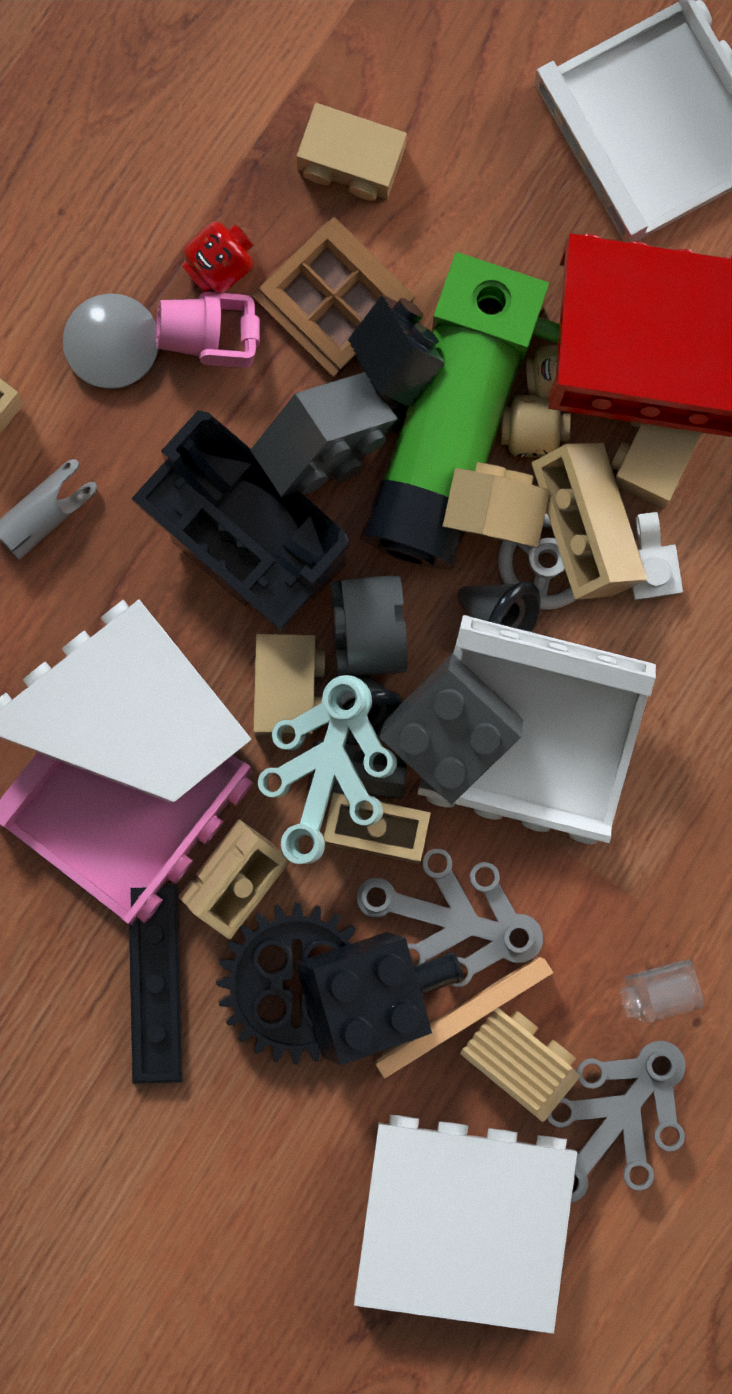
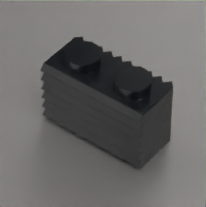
M381 295L347 341L354 348L353 351L360 359L359 362L363 364L362 367L368 374L367 377L371 379L370 382L374 385V388L378 392L409 407L415 405L414 399L420 398V391L426 390V384L432 382V376L438 375V369L444 367L443 360L435 348L439 340L429 329L421 325L420 320L423 317V313L413 303L404 298H400L397 302L385 295Z

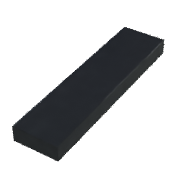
M165 884L156 895L163 901L146 923L137 919L132 926L129 925L132 1084L183 1082L178 884ZM147 887L131 888V907L138 900V895H141Z

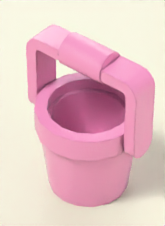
M204 292L200 294L199 299L160 300L156 318V348L198 356L200 362L204 365L248 368L253 364L256 348L260 345L259 317L255 315L254 300L248 295ZM221 309L243 311L240 323L241 345L244 347V352L218 350Z

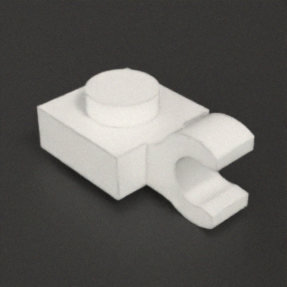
M657 512L637 515L638 517H635V525L640 548L638 551L648 580L631 587L633 601L682 594L683 588L676 544L661 546L660 524Z

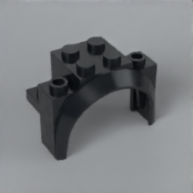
M197 410L161 450L164 463L131 499L133 503L170 534L175 546L243 606L246 607L249 604L281 632L309 599L315 600L346 565V550L349 546L347 533L300 491L281 497L251 452V448L210 413Z

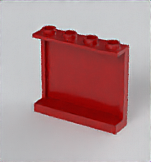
M569 233L560 258V266H564L556 377L549 392L548 409L732 437V256L716 257L698 254L689 249L673 250L649 246L639 241L622 242L603 239L594 234L578 235Z

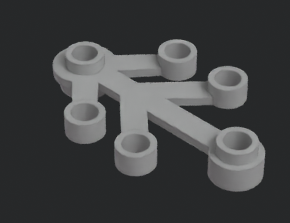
M443 849L428 851L423 858L422 867L429 877L434 878L450 908L395 893L393 886L381 878H371L365 881L358 889L357 904L360 910L369 917L380 918L392 912L444 927L441 931L416 945L408 944L409 949H414L418 952L420 956L419 964L424 963L470 936L493 941L465 959L457 957L459 963H462L467 968V976L461 983L451 984L453 987L465 986L470 982L474 974L502 958L513 963L527 962L539 953L543 944V933L539 924L528 915L515 913L499 884L500 875L498 869L488 862H481L475 865L470 872L469 879L474 889L484 893L498 922L477 916L451 870V856ZM438 854L446 859L447 865L443 872L434 873L429 869L428 859L432 855ZM487 868L492 871L494 880L490 886L483 887L476 882L475 874L479 869ZM373 888L382 889L386 894V901L380 907H373L367 901V893ZM514 929H522L527 933L528 941L522 948H516L510 943L509 936Z
M654 1041L645 1045L640 1050L637 1058L601 1062L597 1059L588 1058L581 1061L577 1066L576 1072L580 1075L579 1083L587 1088H598L605 1080L637 1079L624 1095L573 1101L563 1097L559 1103L567 1104L570 1109L569 1117L562 1122L555 1121L551 1113L547 1117V1120L552 1125L560 1128L567 1127L576 1120L606 1117L577 1154L575 1176L577 1177L578 1185L572 1191L571 1203L578 1201L585 1195L588 1188V1173L622 1130L626 1156V1166L623 1169L624 1182L631 1189L637 1191L645 1190L651 1186L654 1180V1172L652 1167L646 1162L640 1107L652 1092L654 1093L659 1124L653 1133L656 1145L665 1151H676L683 1145L685 1133L683 1128L677 1124L673 1087L684 1076L685 1059L675 1045L666 1041ZM664 1056L668 1059L670 1068L666 1074L659 1076L654 1073L652 1062L656 1057ZM595 1064L599 1067L601 1074L596 1082L588 1083L584 1080L582 1071L586 1065ZM669 1126L674 1127L678 1133L677 1141L670 1146L664 1145L660 1139L661 1131ZM635 1166H643L647 1171L645 1182L639 1185L633 1184L629 1178V1173Z

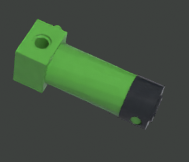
M455 252L432 324V333L439 340L435 348L443 360L444 367L438 369V375L432 376V382L426 384V390L420 391V398L414 399L415 405L409 406L406 409L383 480L379 482L374 495L370 516L360 536L364 542L391 557L414 565L446 570L454 568L458 546L466 533L465 531L443 526L455 468L475 471L477 462L487 463L518 368L523 366L532 336L558 344L560 324L539 317L549 282ZM492 307L499 313L494 315L485 314L480 308Z

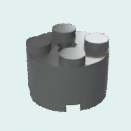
M400 575L330 581L332 610H334L333 639L338 677L343 675L363 677L407 672L406 622L403 618L402 605H404Z

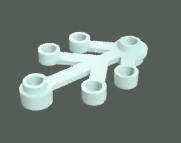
M343 675L334 678L325 687L321 704L293 720L279 721L272 730V740L277 747L285 750H296L303 744L306 734L329 723L324 742L279 768L271 767L265 769L258 778V787L262 794L267 797L281 798L289 792L292 783L315 771L300 824L289 827L281 839L282 852L293 863L312 864L324 852L325 840L320 829L335 777L350 804V816L355 823L372 826L378 823L383 815L381 802L377 798L368 795L344 748L350 729L365 754L363 764L368 774L378 778H386L392 775L397 767L395 754L391 750L383 748L367 718L372 705V696L368 686L357 677ZM352 692L355 696V704L351 709L345 710L341 705V698L345 693ZM292 726L295 730V738L290 744H285L282 740V732L286 727ZM383 753L387 757V766L383 771L377 772L373 767V760L376 755ZM276 773L280 776L282 783L277 791L272 792L268 787V779ZM368 801L373 806V814L369 819L363 820L359 815V808L362 803ZM305 835L310 836L313 840V848L307 854H304L299 847V842Z

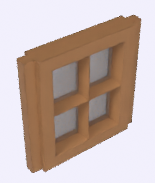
M335 217L326 222L252 295V298L333 379L354 360L356 353L353 351L354 348L350 346L351 343L347 340L381 295H385L397 302L400 298L410 302L415 300V296Z

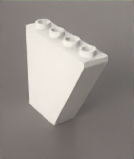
M122 600L100 618L106 626L90 638L84 630L62 648L67 657L51 669L45 661L23 679V682L28 687L13 700L7 693L0 697V739L172 803L252 739L143 603L137 600L129 607Z

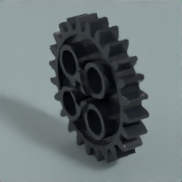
M294 902L291 915L285 916L281 907L276 904L273 909L274 919L267 921L258 911L255 913L258 924L255 930L243 924L240 926L239 929L245 937L242 943L227 940V946L235 955L233 959H219V965L229 970L230 974L229 976L216 979V985L229 989L230 993L221 997L218 1003L221 1007L234 1006L235 1010L228 1015L225 1021L227 1025L243 1023V1027L237 1035L240 1042L252 1035L256 1037L253 1047L254 1053L259 1054L267 1045L272 1046L273 1061L278 1062L284 1050L290 1051L293 1063L298 1064L301 1052L308 1050L314 1062H317L320 1055L319 1044L312 1019L308 1016V1005L302 986L299 994L300 1025L297 1027L291 1025L293 994L288 986L283 985L284 980L292 979L293 976L292 942L294 939L301 940L300 961L308 959L309 953L316 946L326 945L334 950L351 944L349 940L356 928L350 924L338 931L336 927L340 915L334 912L324 922L321 920V907L316 904L311 909L309 916H303L302 907L299 902ZM268 945H278L285 951V961L277 970H264L259 965V953ZM272 994L283 998L285 1008L280 1017L274 1020H266L259 1016L257 1009L262 998Z

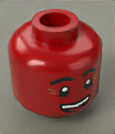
M211 222L184 246L183 253L186 261L181 265L204 292H209L212 289L217 293H225L252 270L254 263L248 251L254 244L236 223L228 229L220 222Z

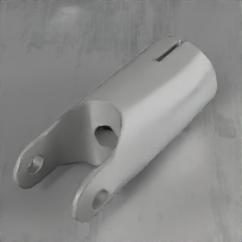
M72 459L64 463L0 518V541L18 560L25 556L95 494L98 487L95 482H88L66 499L57 500L62 484L78 470L79 462Z

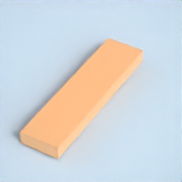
M538 956L431 1022L432 1034L392 1047L377 1056L374 1063L384 1079L553 974L552 969L545 958Z

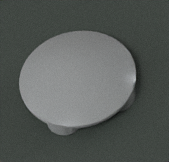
M112 293L94 296L80 304L72 312L65 325L63 350L66 360L75 374L89 386L105 389L129 386L140 380L154 368L159 350L156 348L155 340L156 322L150 312L131 297Z

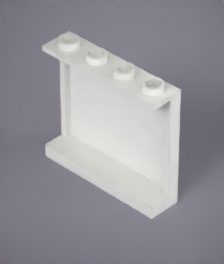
M679 0V2L559 66L553 60L536 70L534 85L623 242L640 241L732 191V50L726 41L722 40L719 42L710 27L713 24L711 14L702 0Z
M463 615L453 654L524 720L522 735L452 805L422 777L417 794L426 796L430 803L437 806L454 807L455 804L473 808L476 814L484 818L499 820L504 816L520 820L522 825L534 831L548 832L551 828L567 832L572 839L581 843L596 844L598 841L610 843L612 823L647 698L648 696L651 697L656 679V664Z
M390 1115L389 1124L378 1122L354 1306L554 1334L577 1151L566 1148L567 1139L537 1135L536 1144L517 1142L518 1132L488 1128L487 1137L467 1135L468 1125L439 1121L438 1130L418 1128L419 1118Z

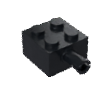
M389 932L296 962L321 1055L323 1058L338 1065H343L432 1034L423 1002L424 994L463 981L462 969L454 953L450 952L445 956L414 966L406 938Z

